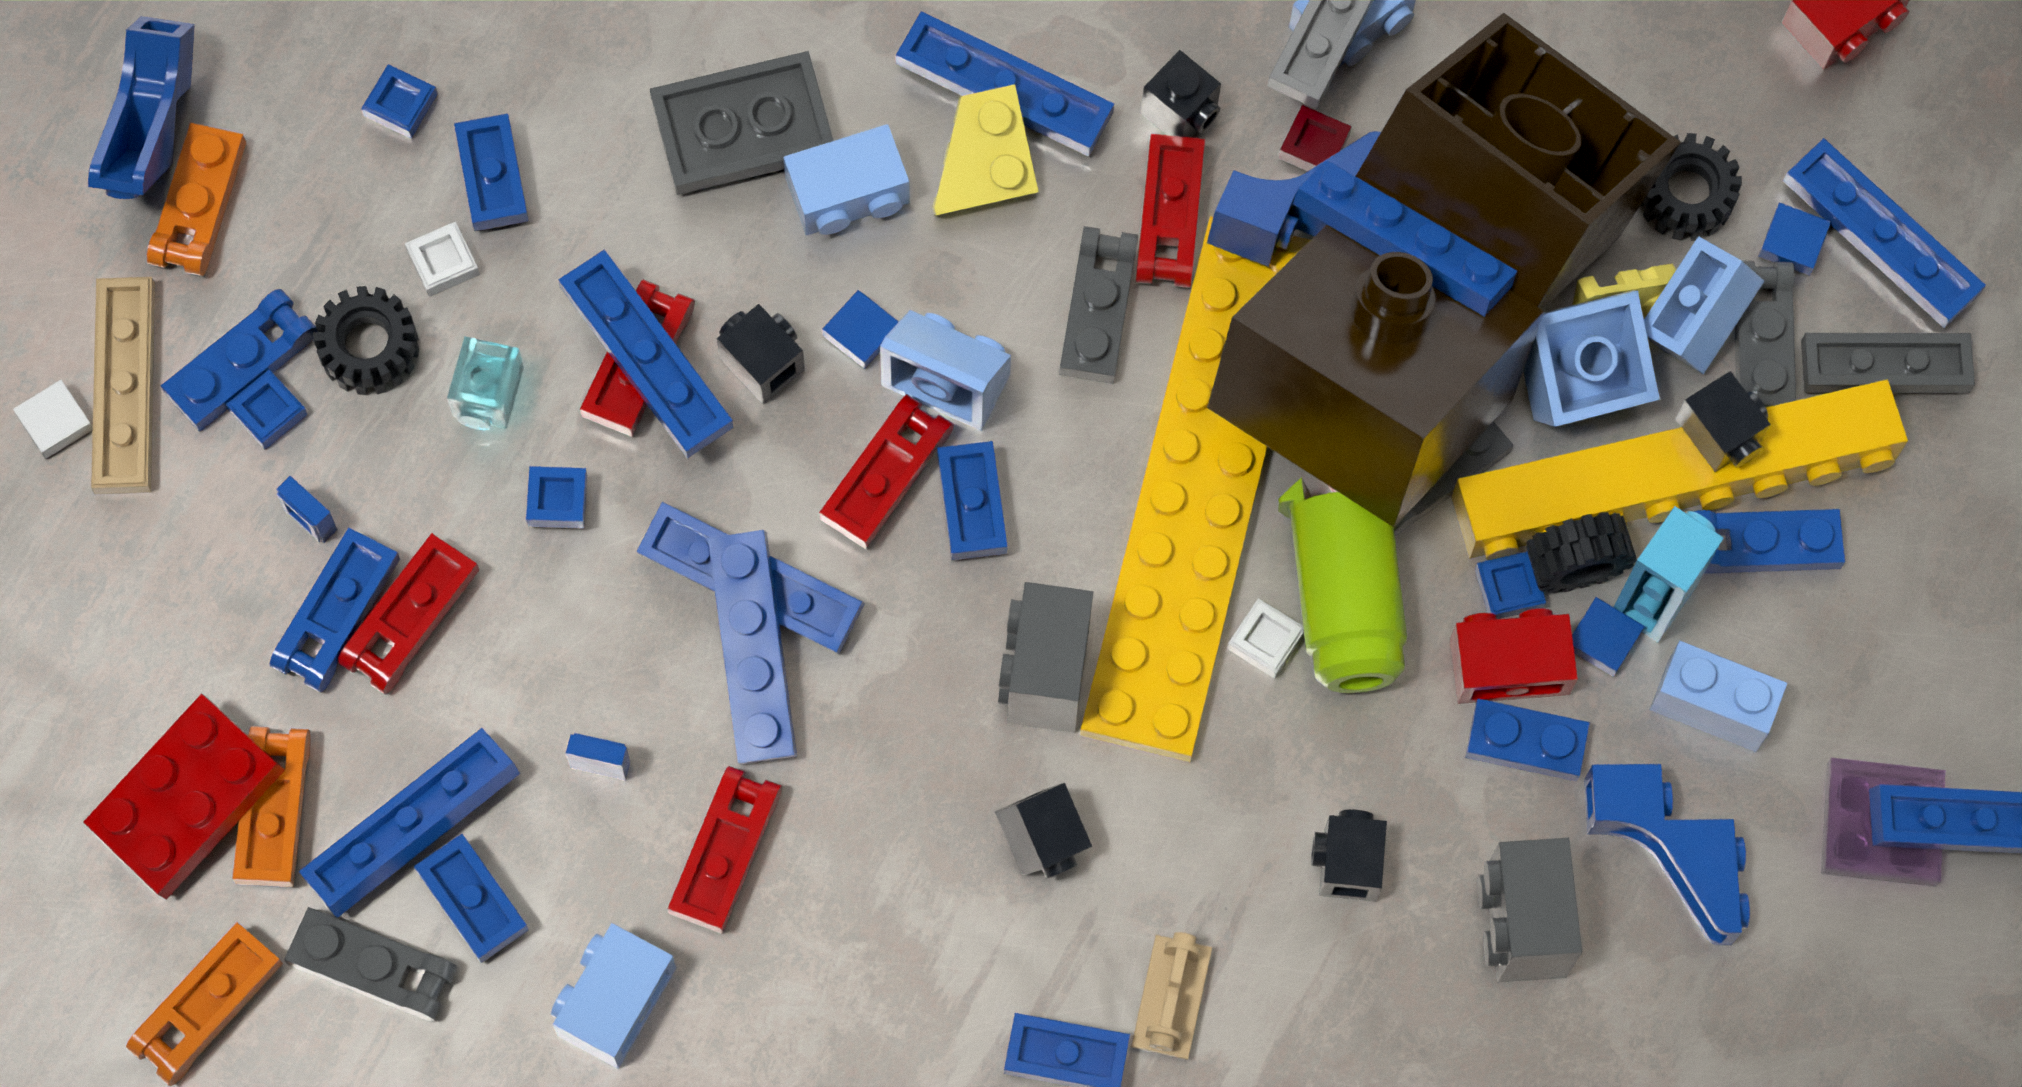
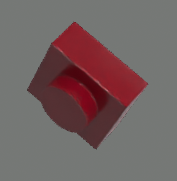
M1302 105L1280 148L1278 159L1309 171L1344 148L1350 136L1352 126Z

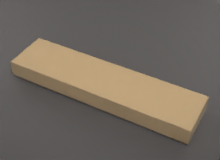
M152 277L96 278L91 489L95 495L151 493L155 282Z

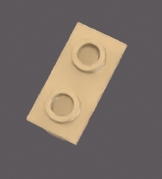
M1175 932L1173 938L1155 935L1131 1044L1132 1048L1188 1060L1212 947L1196 944L1197 937L1183 932Z

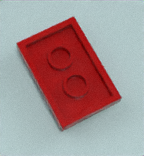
M201 693L83 823L156 894L167 900L285 769L216 704Z

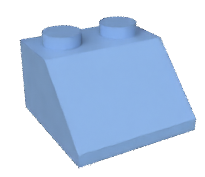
M1637 290L1568 306L1543 314L1523 370L1534 421L1556 427L1660 400Z
M909 310L885 336L880 346L881 386L903 396L908 394L923 405L982 431L1010 376L1011 355L1005 353V349L1001 344L985 336L977 335L974 339L958 332L950 321L934 313H926L923 316Z

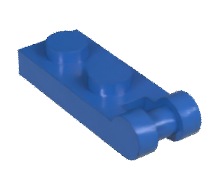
M276 289L262 299L256 310L160 385L164 394L199 432L228 410L226 404L270 369L274 373L313 341V332H318L316 326L307 316L300 317L292 309L294 302L282 289ZM277 324L283 331V334L272 343L264 333Z
M1840 509L1715 513L1710 510L1693 511L1708 519L1715 527L1717 534L1726 536L1727 550L1717 549L1704 574L1841 569L1845 564Z
M348 527L276 646L270 659V667L285 675L292 671L305 678L304 685L320 693L323 692L335 674L341 651L363 623L399 563L400 557L398 552ZM308 638L323 644L315 658L302 652V647Z

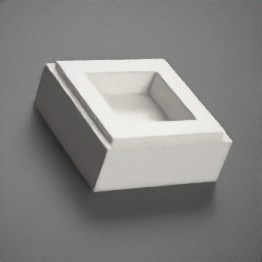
M456 221L405 243L407 252L429 297L480 275Z
M59 380L13 409L45 459L93 430L89 420L62 380Z
M1258 598L1229 641L1227 649L1275 679L1304 635L1303 626Z

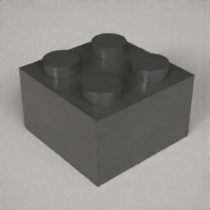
M1025 582L1022 600L1011 599L1007 624L1006 650L1015 651V654H1003L998 704L1008 705L1007 724L1075 733L1094 591Z
M1569 837L1499 842L1490 861H1485L1484 874L1477 877L1480 909H1489L1490 931H1484L1483 934L1486 966H1495L1497 983L1566 978L1582 954Z

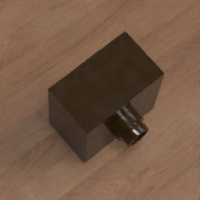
M1503 12L1405 90L1355 177L1517 270L1513 285L1509 290L1543 309L1620 238L1681 141Z
M1326 225L1232 317L1207 408L1384 522L1395 527L1513 401L1544 310L1513 291L1508 290L1484 317L1432 286V273L1428 266L1419 258L1403 252H1389L1380 256L1331 226Z

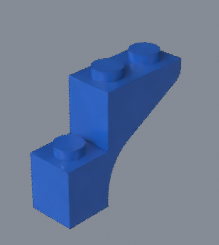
M140 16L126 29L124 61L119 89L90 164L88 187L106 190V195L113 198L134 199L139 197V195H144L173 164L176 101L191 87L195 24Z
M1369 132L1327 160L1356 176L1381 132ZM1322 163L1301 176L1286 180L1260 179L1233 170L1216 207L1207 243L1269 267L1277 246L1287 250L1295 229L1316 236L1327 224L1293 205L1297 188Z
M1661 764L1592 765L1584 779L1587 835L1621 837L1646 849L1662 868L1705 938L1714 945H1732L1742 933V928H1748L1750 919L1749 898L1747 893H1739L1738 872H1743L1745 869V842L1743 837H1735L1734 819L1665 820V816L1672 815L1673 792L1670 782H1662Z

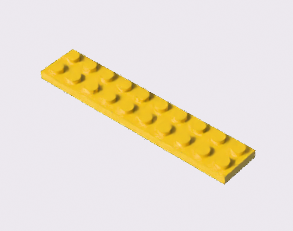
M1212 216L1209 218L1080 729V736L1186 762H1191L1267 450L1266 445L1212 412L1207 406L1232 317L1310 241V239L1293 236L1287 250L1277 246L1268 267L1208 244L1207 240L1213 220Z

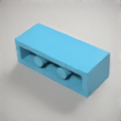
M1674 506L1637 559L1614 608L1644 625L1642 633L1659 643L1695 591L1724 538L1715 532L1713 524L1702 515L1693 511L1685 513Z

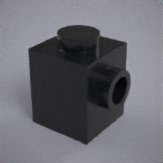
M1179 50L1144 86L1141 114L1166 135L1191 138L1197 131L1199 133L1205 131L1218 116L1221 109L1218 106L1221 83L1184 52Z
M757 304L747 314L744 311L734 314L723 324L719 331L720 336L717 337L719 358L762 404L766 403L805 370L803 349L795 342L798 337L792 326L779 313H775L771 317L760 304Z
M1731 371L1685 399L1676 416L1677 422L1714 472H1717L1731 462L1736 468L1741 467L1756 457L1764 448L1761 442L1771 425L1768 421L1767 409L1761 399L1751 391L1746 392Z
M1065 783L1043 789L995 811L1022 875L1042 870L1046 879L1077 866L1074 855L1092 847Z
M1356 809L1342 810L1339 812V816L1329 815L1324 833L1314 832L1311 866L1321 867L1319 896L1377 901L1382 889L1387 821L1373 820L1374 815L1372 813Z

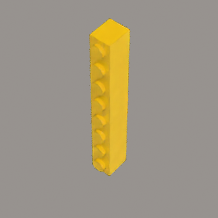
M1887 379L1766 407L1768 421L1771 425L1761 442L1764 448L1756 457L1738 468L1731 462L1717 472H1714L1682 427L1459 478L1451 498L1469 559L1485 555L1487 560L1514 555L1519 551V547L1527 546L1526 542L1533 539L1532 536L1536 533L1546 532L1545 528L1552 525L1561 526L1563 521L1573 518V521L1580 520L1583 515L1592 514L1595 517L1602 512H1608L1609 515L1620 513V516H1624L1626 525L1627 522L1648 518L1649 523H1659L1665 521L1674 506L1681 510L1701 505L1702 510H1715L1731 504L1735 500L1734 497L1755 493L1757 498H1766L1784 492L1788 489L1789 484L1808 480L1809 485L1817 486L1838 479L1842 475L1841 472L1862 468L1863 473H1874L1889 468L1895 463V460L1908 442L1889 381Z

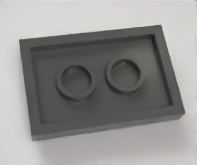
M809 51L650 88V96L676 195L784 169V156L834 141Z

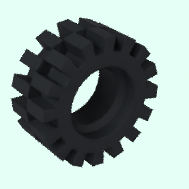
M1687 133L1684 142L1680 143L1640 207L1646 206L1643 217L1647 222L1654 218L1658 220L1655 228L1656 231L1663 235L1667 227L1674 229L1672 239L1680 241L1685 232L1690 233L1691 241H1695L1698 236L1702 237L1704 231L1707 232L1708 236H1711L1718 231L1720 224L1724 226L1739 198L1740 193L1738 192L1742 186V176H1736L1740 168L1737 160L1727 161L1730 150L1723 145L1718 151L1712 149L1715 139L1709 136L1705 137L1703 144L1696 143L1697 133ZM1679 171L1697 173L1707 181L1709 196L1697 204L1682 202L1672 195L1669 189V178Z
M366 286L356 287L358 295L353 297L349 296L346 289L338 293L340 303L335 305L329 300L323 306L326 312L325 317L317 316L315 325L318 332H313L317 354L327 376L332 381L337 379L340 388L349 391L350 387L354 386L358 395H367V387H374L377 394L385 393V383L391 381L396 388L403 382L401 373L405 371L410 375L415 367L412 358H418L419 346L417 340L419 338L408 308L403 307L401 299L395 294L388 298L385 289L376 287L374 294H369ZM374 323L384 328L388 334V341L384 350L380 354L367 359L358 358L350 354L345 346L349 332L360 324Z
M1602 512L1595 517L1592 514L1583 515L1580 520L1573 521V518L1563 521L1561 526L1552 525L1545 528L1546 532H1538L1532 536L1533 539L1526 542V549L1536 583L1542 592L1547 590L1548 593H1555L1560 589L1562 592H1568L1574 587L1580 586V589L1590 587V583L1598 582L1600 584L1608 581L1609 576L1617 577L1623 574V570L1631 569L1634 566L1633 563L1637 561L1623 515L1620 516V513L1609 515L1608 512Z

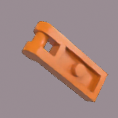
M190 122L156 232L153 233L147 249V263L149 265L166 268L170 263L183 266L185 272L189 274L203 276L206 273L246 146L243 134ZM179 233L194 236L189 245L176 242Z
M251 726L248 735L270 756H285L286 764L285 771L239 820L232 879L235 884L294 887L306 766L310 755V730L291 728L289 734L270 733L269 727Z
M236 922L135 1031L127 1042L126 1048L139 1060L147 1058L158 1068L156 1075L167 1085H175L189 1071L194 1060L283 963L274 953ZM172 1026L185 1036L174 1049L162 1040L164 1034Z

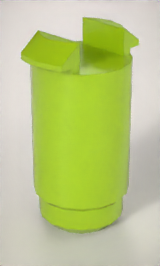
M1301 477L1278 498V512L1291 520L1306 653L1313 660L1314 678L1329 690L1339 693L1368 692L1389 686L1404 671L1403 646L1407 641L1394 527L1339 492L1311 497V493Z

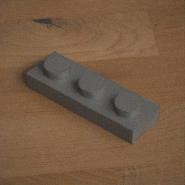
M1805 333L1801 339L1804 392H1835L1887 379L1892 393H1970L1975 386L1971 333Z

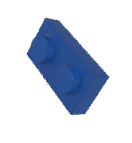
M508 113L454 123L474 231L528 222L529 219Z
M993 441L938 447L937 458L951 561L1007 554L1008 545Z
M1478 698L1474 707L1465 758L1577 782L1581 773L1590 722Z
M460 834L414 866L422 881L480 963H483L529 931L527 924L463 834Z
M1015 1013L1004 1074L1070 1087H1121L1130 1034Z

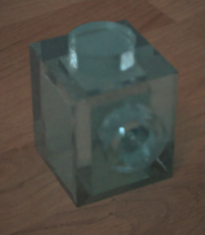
M464 336L447 396L452 416L458 418L461 424L476 430H489L491 426L507 429L524 370L519 348Z

